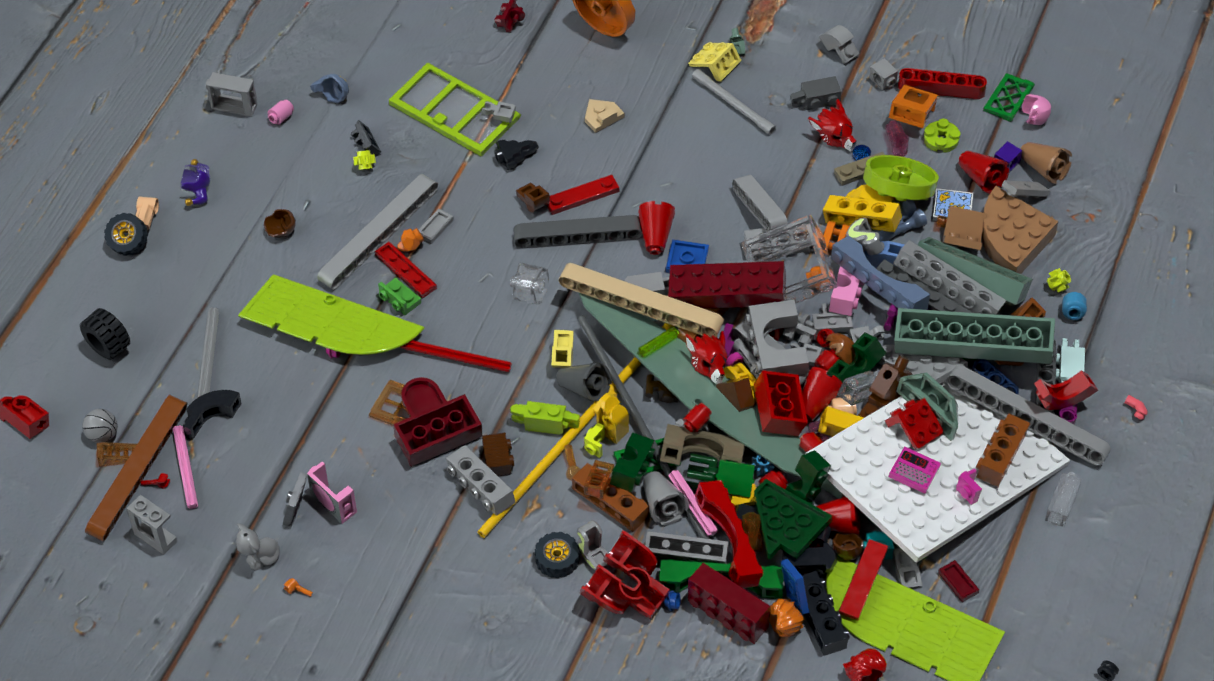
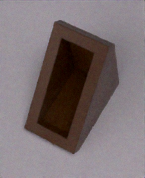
M749 378L731 379L716 385V388L739 412L755 406Z

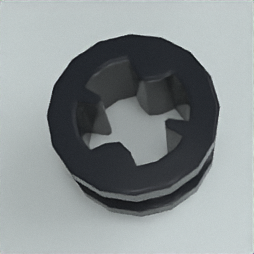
M1104 660L1097 672L1103 679L1113 681L1115 675L1119 673V669L1114 663Z

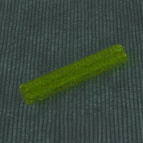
M671 327L640 346L637 354L642 358L648 356L677 338L679 330Z

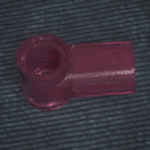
M896 120L890 121L885 125V130L892 146V154L903 157L908 153L909 137L904 133L900 122Z

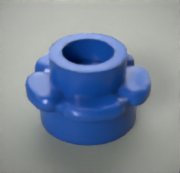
M670 591L664 599V604L670 611L679 609L681 603L680 593Z

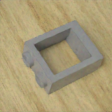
M213 72L210 79L206 81L208 101H210L211 109L252 117L258 104L254 80ZM220 89L241 93L242 98L221 94Z

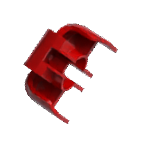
M622 530L617 543L609 554L606 553L603 561L613 568L620 569L638 584L635 588L629 587L609 570L598 564L595 573L587 585L581 587L579 594L615 614H623L630 605L645 617L652 618L669 594L670 589L650 576L658 564L652 551L629 533Z

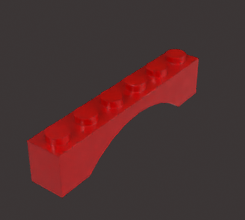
M722 480L699 483L695 498L701 511L722 527L733 549V561L728 573L731 581L742 588L758 586L763 576V569L758 564L756 553L750 546L749 537L742 528V521L735 512V505L730 501L727 488L724 487Z

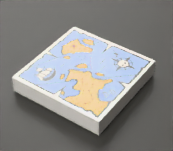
M936 188L933 221L946 222L950 206L971 210L973 193Z

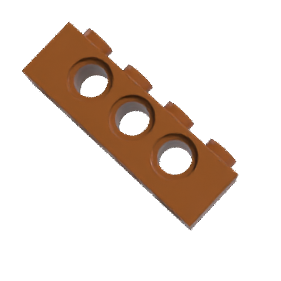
M1009 413L1005 420H1000L997 427L998 433H993L990 440L991 446L987 444L983 453L985 457H980L976 465V469H979L976 478L999 487L1027 434L1030 422Z
M587 463L572 477V489L634 532L649 517L648 504L643 499L635 497L632 492L610 485L611 477L604 475L598 467H593Z

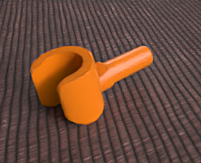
M293 578L284 584V590L289 594L294 590L310 597L313 592L301 587Z

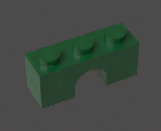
M866 332L852 345L855 350L853 362L847 364L838 359L827 372L828 376L832 378L835 375L843 383L844 388L842 391L847 394L886 354L878 339Z
M632 432L625 446L623 459H618L612 471L610 485L633 492L635 486H639L642 481V472L646 473L648 469V460H652L656 449L653 448L655 440Z
M815 450L802 455L795 468V471L801 476L802 480L800 479L788 484L785 490L814 505L813 502L821 492V486L829 475L827 472H829L831 465Z

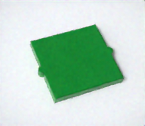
M720 460L719 470L716 474L717 481L722 480L729 494L750 497L752 484L755 482L753 479L755 465Z

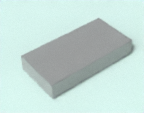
M438 208L421 226L419 232L426 242L432 244L454 221V218Z

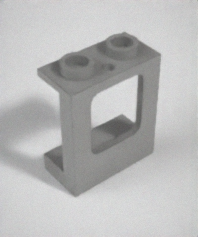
M142 495L127 507L134 535L163 555L177 542L176 536L162 527L171 517L170 514Z

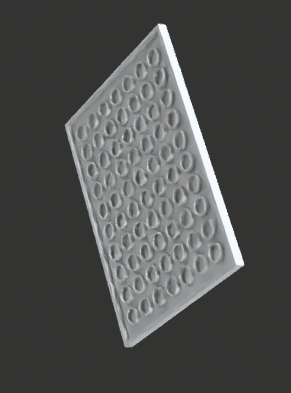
M946 380L940 383V385L955 398L958 404V429L954 440L950 441L942 433L923 447L915 449L900 423L888 427L885 422L886 419L891 417L890 412L899 407L901 409L905 408L903 404L907 401L900 396L806 452L817 451L831 465L829 472H827L829 474L827 479L916 563L1068 466L1070 459L1048 440L1028 430L999 487L975 477L974 481L982 488L978 502L971 505L956 490L958 477L964 471L968 472L976 469L980 457H985L983 453L987 444L990 446L992 444L990 440L993 433H998L997 427L1000 420H1005L1006 418L952 390L947 385ZM904 446L941 463L925 494L888 477Z

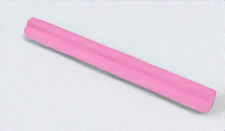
M181 425L174 426L173 434L187 507L189 509L197 508L198 502L184 429Z

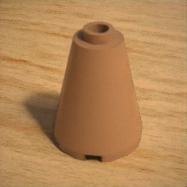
M1027 142L1021 147V158L1049 182L1056 184L1058 179L1063 180L1067 175L1072 163L1069 161V156L1072 157V153L1069 150Z

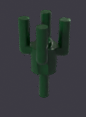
M691 454L690 462L707 464L709 467L689 464L687 478L706 482L717 481L718 460L713 457ZM686 481L691 490L697 491L699 483Z

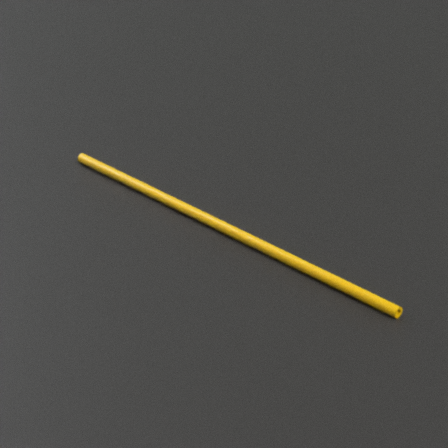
M668 323L662 326L668 332L675 327ZM636 357L618 375L623 384L642 364ZM612 381L609 385L610 389L608 392L617 391V388L615 387ZM594 401L580 417L579 428L571 427L513 491L515 503L497 516L493 513L477 531L482 538H485L596 415L593 412V408L598 401Z

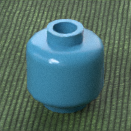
M1078 292L1066 294L1062 300V313L1070 320H1079L1085 316L1087 312L1085 296Z

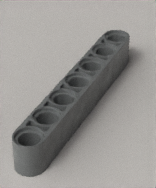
M637 215L520 223L513 228L514 243L518 248L636 240L642 236L640 219Z

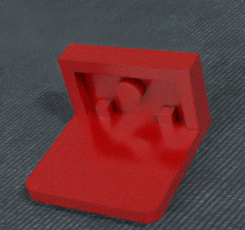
M925 398L917 401L914 399L907 401L903 404L905 408L901 409L899 407L890 412L891 417L885 420L888 427L900 423L915 449L923 447L943 433V428Z

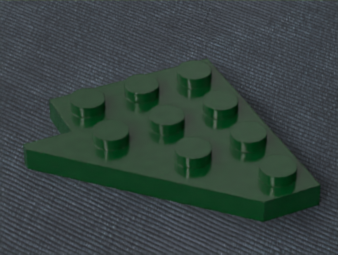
M767 479L754 490L755 504L768 559H771L780 549L798 558L832 522V515Z

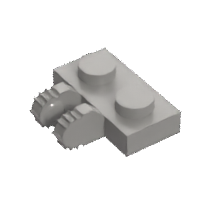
M826 303L821 304V314H812L813 329L817 330V334L820 330L826 328L834 332H849V329H853L851 316L827 313Z

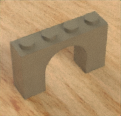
M667 424L660 461L680 465L681 456L684 453L702 452L714 456L719 461L726 460L742 463L744 444L731 436L700 430L698 432H690L685 427Z

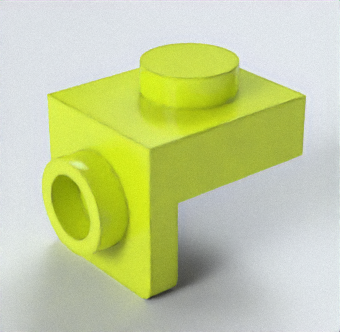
M598 422L594 428L591 427L584 437V449L590 455H595L598 458L603 455L600 442L605 438L604 425Z

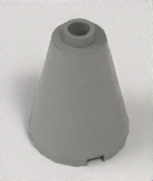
M657 471L650 472L644 477L643 484L650 514L654 522L657 521L661 525H669L679 521L682 518L681 514L684 511H688L689 502L687 497Z

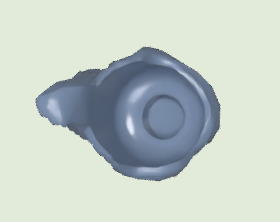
M337 74L325 75L310 86L313 92H322L327 97L328 102L340 103L345 100L349 93L347 81Z

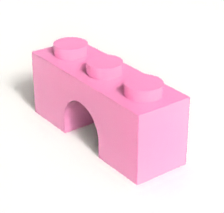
M841 266L838 272L837 285H834L831 295L829 312L852 316L853 309L858 307L864 283Z

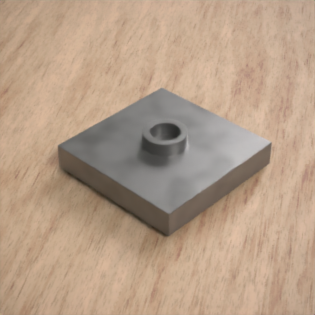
M300 472L293 492L289 491L286 499L288 505L283 520L285 525H291L303 494L307 479L306 473Z

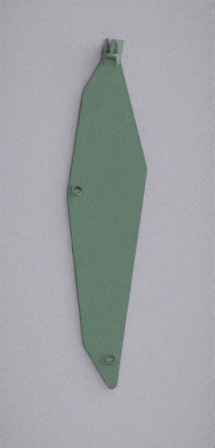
M579 293L585 309L685 406L692 409L695 405L703 403L712 412L708 420L709 422L781 470L801 477L795 471V468L801 456L806 454V452L800 447L801 441L799 436L762 432L757 402L753 408L739 412L716 388L717 384L708 376L695 371V367L691 364L692 354L687 348L686 343L646 316ZM705 360L703 361L706 367H711V364ZM724 376L722 382H725V381H728V380H731V379H730V378H726V377ZM828 479L823 482L822 489L837 499L844 496Z

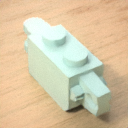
M1062 338L1061 351L1056 353V365H1059V369H1056L1058 384L1070 379L1081 370L1084 371L1085 348L1079 347V340L1075 339L1073 347L1068 346L1067 339Z

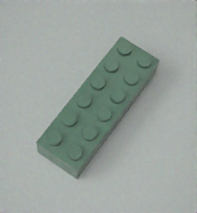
M927 237L918 243V246L1004 298L1006 300L1005 304L1014 306V304L1017 305L1025 300L1033 280L1032 278L931 237Z

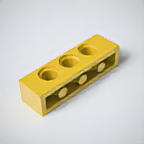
M836 195L829 196L822 210L825 223L832 221L836 222V225L845 224L851 226L856 220L867 218L873 230L895 232L902 218L899 203Z

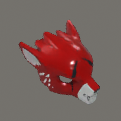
M839 99L836 100V108L830 107L831 111L825 108L822 109L820 115L818 114L817 116L819 120L808 117L811 126L820 132L821 139L827 145L843 147L851 152L856 149V140L851 135L853 131L852 122L846 115ZM833 135H834V136H837V137H841V138H840V139H834V138H833Z
M721 331L719 339L714 335L710 338L704 333L702 338L698 336L695 338L696 342L686 334V346L692 354L691 364L695 367V371L708 376L715 384L722 383L725 375L723 366L728 357L725 349L724 332ZM705 360L711 364V367H706L703 361Z

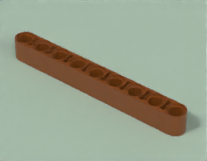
M172 395L167 396L85 528L86 534L101 541L106 540L172 434L173 427L177 426L188 405L187 402Z

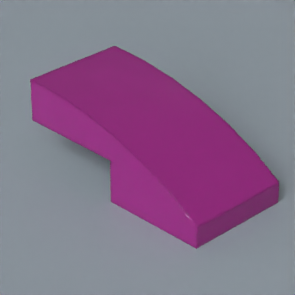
M726 323L723 332L725 335V349L729 357L734 353L735 342L731 341L733 325Z

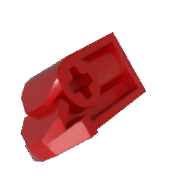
M19 395L16 397L6 396L0 399L1 420L10 423L29 439L49 427V413L29 397Z

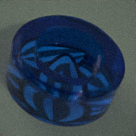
M858 145L853 149V159L855 161L871 156V150L866 145Z

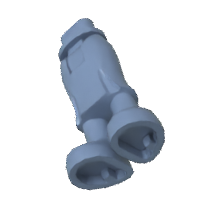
M907 199L902 202V218L895 232L872 229V232L879 233L880 242L888 241L900 233H905L906 230L927 225L926 215L921 209H916L913 200Z

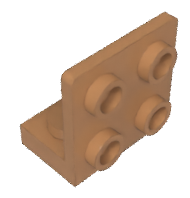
M950 206L942 242L981 250V238L986 213Z

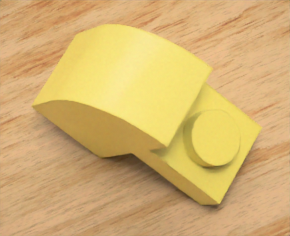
M554 330L552 367L563 368L572 366L574 331Z

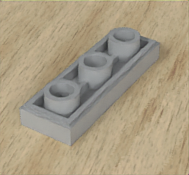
M1004 180L1002 187L1007 190V194L1012 197L1019 195L1025 198L1029 196L1039 198L1040 196L1047 197L1050 193L1049 189L1038 182Z

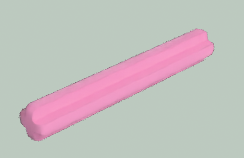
M673 470L669 474L670 480L687 497L689 509L707 536L715 535L718 531L710 517L701 511L694 493L678 470Z

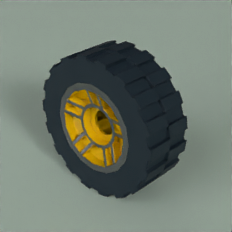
M131 213L115 215L106 224V229L104 230V238L107 241V245L118 254L124 256L140 252L148 240L147 226L144 225L141 219Z
M551 532L550 534H545L536 543L535 563L542 574H546L551 578L566 577L577 569L580 561L579 545L569 534Z

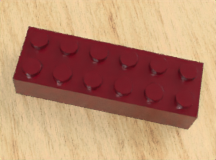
M784 261L670 265L668 297L700 308L749 307L785 301Z

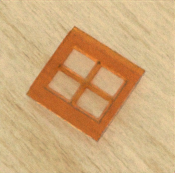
M393 380L388 381L371 408L369 417L390 425L404 420L405 418L397 416L401 408L405 409L402 400L398 403L387 399L391 391L401 394L404 384ZM384 402L397 406L393 414L380 410Z

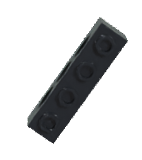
M817 571L802 575L809 613H806L805 617L823 656L847 649V643L850 639L849 632L841 624V615L833 607V598L825 590L826 584L824 579L819 577Z

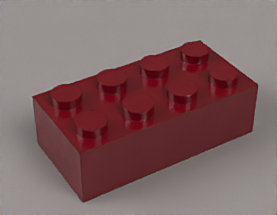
M702 563L688 579L689 603L693 607L703 610L710 618L721 622L728 630L738 633L743 640L755 644L768 629L770 605L705 563Z

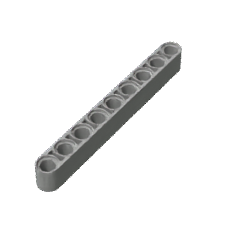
M420 174L319 271L318 281L333 290L338 288L436 193L438 183L424 174Z
M956 366L946 380L947 385L952 390L1006 418L1009 413L1030 422L1029 431L1093 465H1102L1110 453L1111 448L1106 441L965 366Z

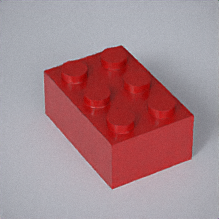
M762 370L754 383L762 432L799 436L808 423L799 375Z

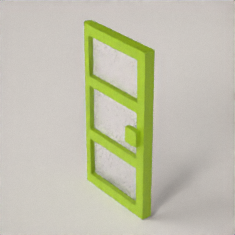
M426 63L389 99V105L481 157L521 117V114L515 111L512 121L509 123L495 120L493 115L483 114L486 101L492 102L494 105H497L499 101L430 63Z

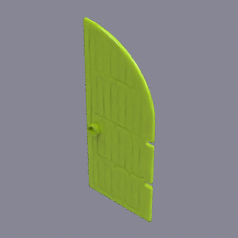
M274 274L238 315V317L272 329L277 325L279 326L277 331L308 342L316 339L315 344L341 353L356 355L377 354L399 348L416 338L424 330V327Z
M836 555V565L833 570L827 572L826 590L827 594H831L835 611H839L858 565L845 561ZM879 574L875 579L859 621L840 614L841 624L861 641L886 652L889 646L893 648L891 655L925 671L930 672L931 667L937 668L935 675L947 681H981L1005 634V631Z

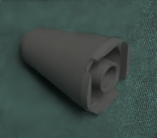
M590 363L563 367L558 371L556 379L559 386L590 401H599L610 389L608 379H611V375L605 364Z

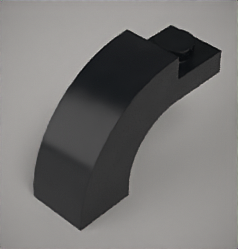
M217 390L196 398L186 408L188 418H186L183 424L186 438L193 440L202 425L212 417L227 416L233 418L242 404L240 393L232 390Z

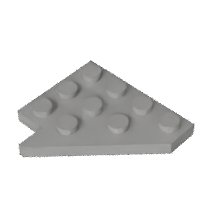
M895 345L882 346L886 354L878 362L882 365L885 363L895 364L898 356L901 355L909 359L906 370L913 375L927 372L939 384L947 380L956 366L962 365L968 368V362L962 358L895 353Z

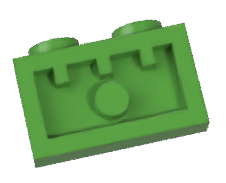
M396 277L386 285L383 282L378 284L381 299L387 300L396 311H400L403 315H407L422 303L421 298Z

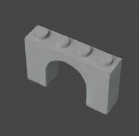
M795 300L749 306V314H746L747 326L751 325L749 336L750 341H754L755 344L752 346L753 355L758 357V361H756L757 372L761 373L764 370L797 375L807 374L809 372V360L806 347L784 350L776 349L767 344L764 339L769 332L775 329L798 326Z

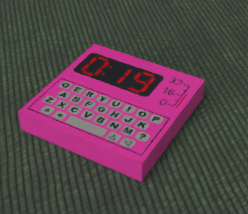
M904 446L888 477L925 494L941 463Z

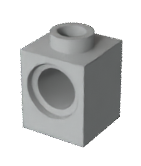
M884 58L870 66L869 78L883 91L897 83L898 71Z

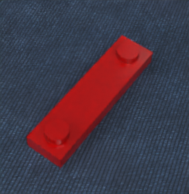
M609 175L551 195L550 203L547 207L551 214L554 215L618 193L620 189L613 175Z

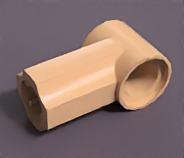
M139 196L136 205V216L144 222L147 230H149L154 214L158 213L159 200L158 198Z

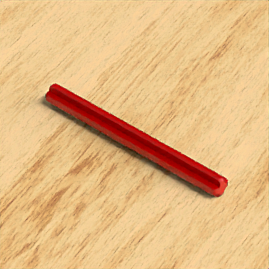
M413 340L401 346L405 350L510 372L512 363Z

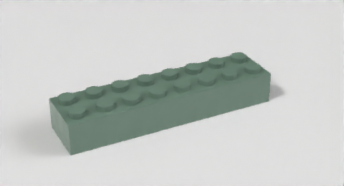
M898 308L894 340L895 353L1052 364L1055 318Z

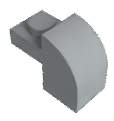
M834 26L819 36L827 51L836 50L843 64L859 54L851 40L854 36L844 26Z

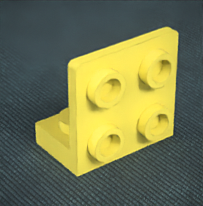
M709 42L703 46L699 53L693 56V59L688 64L690 67H709L715 80L722 81L737 66L741 58L733 43Z

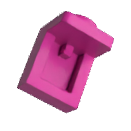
M976 469L968 472L964 471L960 474L956 490L971 505L978 502L982 488L974 481L977 474Z

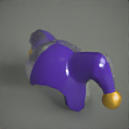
M193 159L191 165L185 166L181 179L180 190L196 195L195 199L188 198L185 200L187 206L192 204L202 205L208 201L206 189L210 184L209 166L199 163L197 159Z

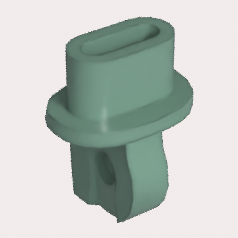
M733 28L732 36L729 40L734 44L739 55H745L744 40L739 35V29Z

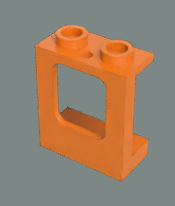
M904 85L892 101L889 118L923 128L929 111H935L938 95Z

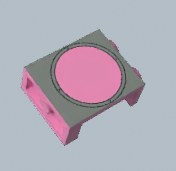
M321 462L309 470L307 477L311 496L341 524L357 513L354 490L351 487L347 486L337 495L328 488L325 463Z

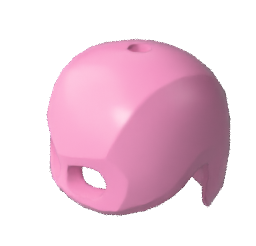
M1026 95L1022 104V111L1029 114V119L1026 122L1033 125L1044 124L1051 113L1050 102L1039 95Z

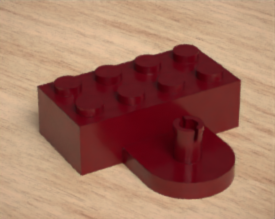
M424 377L414 378L404 385L401 398L409 418L397 422L393 426L394 436L411 467L482 437V424L465 394L446 401L439 386L433 380Z

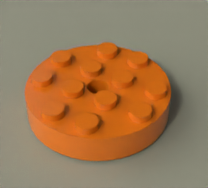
M572 0L581 17L592 28L604 35L611 37L621 36L635 21L636 10L631 0Z

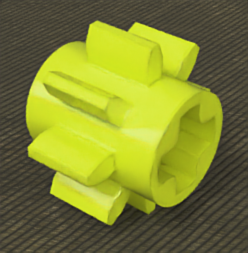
M370 150L358 151L357 156L353 157L354 165H358L359 170L372 168V163H376L375 154L371 155Z
M1058 268L1049 273L1050 277L1047 279V283L1051 290H1057L1059 293L1069 288L1068 283L1071 282V277L1066 270L1061 271Z

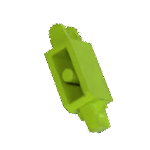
M527 401V405L515 404L510 408L512 421L524 424L526 431L560 435L564 432V428H579L580 415L567 411L564 405Z

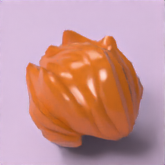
M778 599L770 605L769 622L774 632L780 637H791L804 627L802 624L804 621L803 615L795 607L794 602H791V599Z

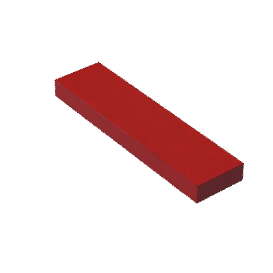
M387 242L375 251V256L422 299L437 289V284L390 242Z
M871 539L868 540L840 607V614L859 621L887 553V545Z

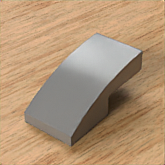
M901 548L894 549L893 558L900 584L908 588L922 586L919 565L917 566V563Z

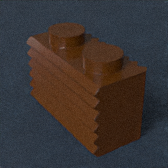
M505 432L482 435L486 465L497 476L510 475L511 467L514 466L513 455H509L508 452L512 450L511 440L506 439Z

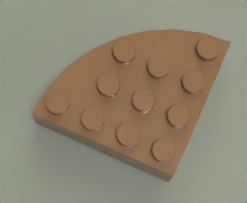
M997 186L989 194L984 207L986 219H984L982 243L989 258L997 265L1021 274L1055 237L1058 221L1022 200L1008 195L1006 191Z

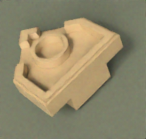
M589 99L585 123L596 133L624 118L625 113L615 102Z

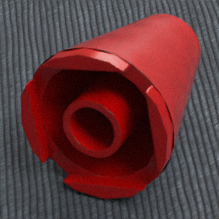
M965 151L959 156V166L985 193L990 194L995 186L1002 187L1004 180L1008 178V163L1002 159L972 151Z
M649 201L639 206L638 214L646 251L652 255H659L665 250L675 216V207L667 202L661 201V204H655V201Z
M812 367L809 370L802 390L808 422H812L844 388L843 383L835 375L831 378L827 375V370L819 367Z
M846 496L816 506L832 515V522L828 525L832 532L860 534V509Z

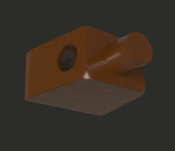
M899 355L895 364L885 363L869 391L886 400L894 401L901 395L896 390L900 378L913 375L906 370L909 359Z

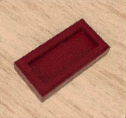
M956 560L938 570V574L962 603L979 593V588Z

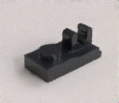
M358 120L357 124H355L356 129L351 132V136L355 138L354 142L358 145L362 144L365 151L370 150L372 154L377 156L381 153L369 127Z

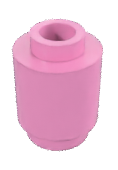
M288 100L279 101L268 110L269 121L280 125L292 115L294 111L292 103Z

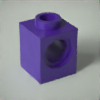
M1007 141L994 154V158L1007 162V168H1009L1010 173L1020 163L1022 150Z

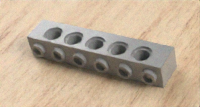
M910 240L902 247L893 263L973 313L998 315L1006 302L1004 298Z

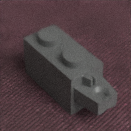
M836 76L802 82L801 90L790 95V102L792 106L804 105L806 110L836 105L837 99L841 102L842 91Z

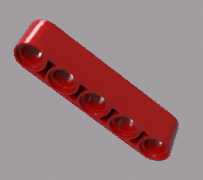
M904 68L899 73L898 88L901 90L904 85L940 96L981 99L985 96L987 80L980 75Z

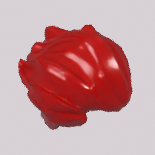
M868 648L856 656H851V661L843 664L846 675L851 681H876L883 676L887 667L883 655L872 648Z

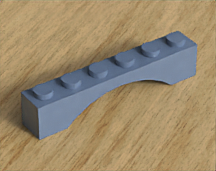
M847 236L833 244L831 259L897 308L928 309L930 298L928 292L917 284L898 281L878 271L867 260L862 245L852 237Z

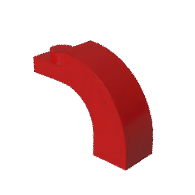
M1082 370L1059 384L1051 385L1041 379L1034 383L1038 389L1036 391L1038 398L1044 408L1048 410H1059L1073 406L1098 391L1091 377Z

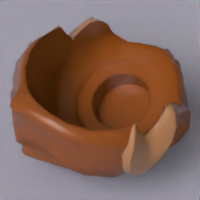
M840 333L828 335L826 342L829 343V348L836 351L835 354L841 361L847 364L852 363L855 357V350L852 347L854 342L846 335Z

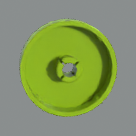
M879 155L869 158L863 174L864 182L878 191L879 195H889L899 201H906L907 199L928 200V198L935 194L939 179L936 171L928 165L910 158L894 155Z

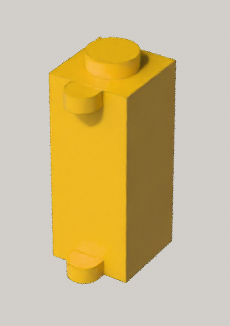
M827 406L820 416L818 432L833 437L864 417Z

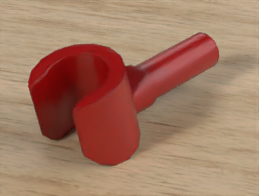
M161 473L158 479L142 480L141 485H157L159 488L165 489L170 479H167V474Z

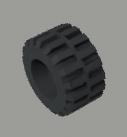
M96 309L80 323L81 333L89 346L100 356L108 360L114 359L130 345V337L123 324L105 309Z

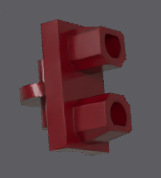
M510 0L509 3H502L500 7L502 15H496L494 21L497 27H504L506 32H511L517 21L524 20L525 13L522 7H518L516 0Z

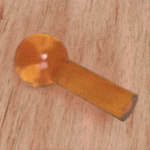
M566 445L564 449L569 467L566 471V476L572 481V477L580 468L576 466L572 445Z

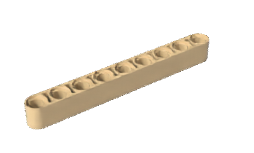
M573 263L566 264L558 280L560 285L567 289L699 335L706 333L710 338L712 335L717 337L724 322L721 315Z

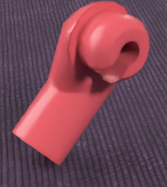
M1130 395L1127 396L1124 403L1136 409L1134 417L1143 420L1144 416L1148 413L1144 403Z

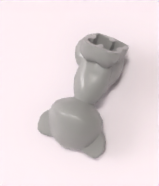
M237 523L239 529L236 538L237 550L247 555L246 561L251 569L259 570L264 565L275 563L280 554L278 542L269 537L259 540L258 535L253 530Z

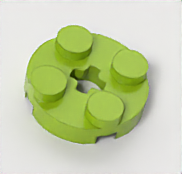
M942 118L939 121L930 123L925 128L924 143L933 151L937 152L938 149L943 150V152H950L958 146L961 133L954 124Z

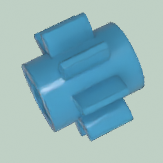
M760 455L757 457L753 456L751 465H755L754 470H756L757 476H765L768 472L775 471L774 464Z

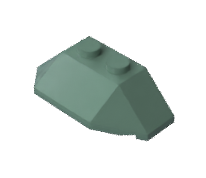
M927 372L901 377L896 391L906 401L911 399L917 401L925 398L943 428V434L950 441L954 440L958 429V404L955 398Z

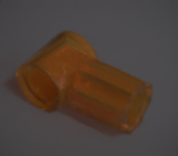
M747 512L745 515H742V528L749 537L751 548L755 552H762L760 515L754 512Z

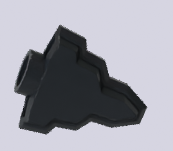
M499 140L496 141L498 149L494 150V154L498 164L504 163L507 169L516 167L518 162L523 161L525 156L535 152L539 146L536 141L531 140L522 142Z

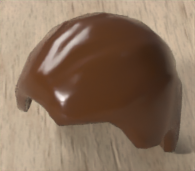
M277 209L264 220L265 231L269 236L275 238L290 235L296 226V219L293 213L286 209Z
M855 533L836 534L835 539L832 540V548L838 557L845 561L856 559L862 553L864 541Z

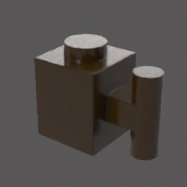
M652 374L647 375L646 397L651 398L653 392H659V402L678 403V398L661 381H654V375Z

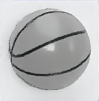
M95 409L85 416L82 429L89 440L95 443H105L114 437L118 424L115 416L108 410Z

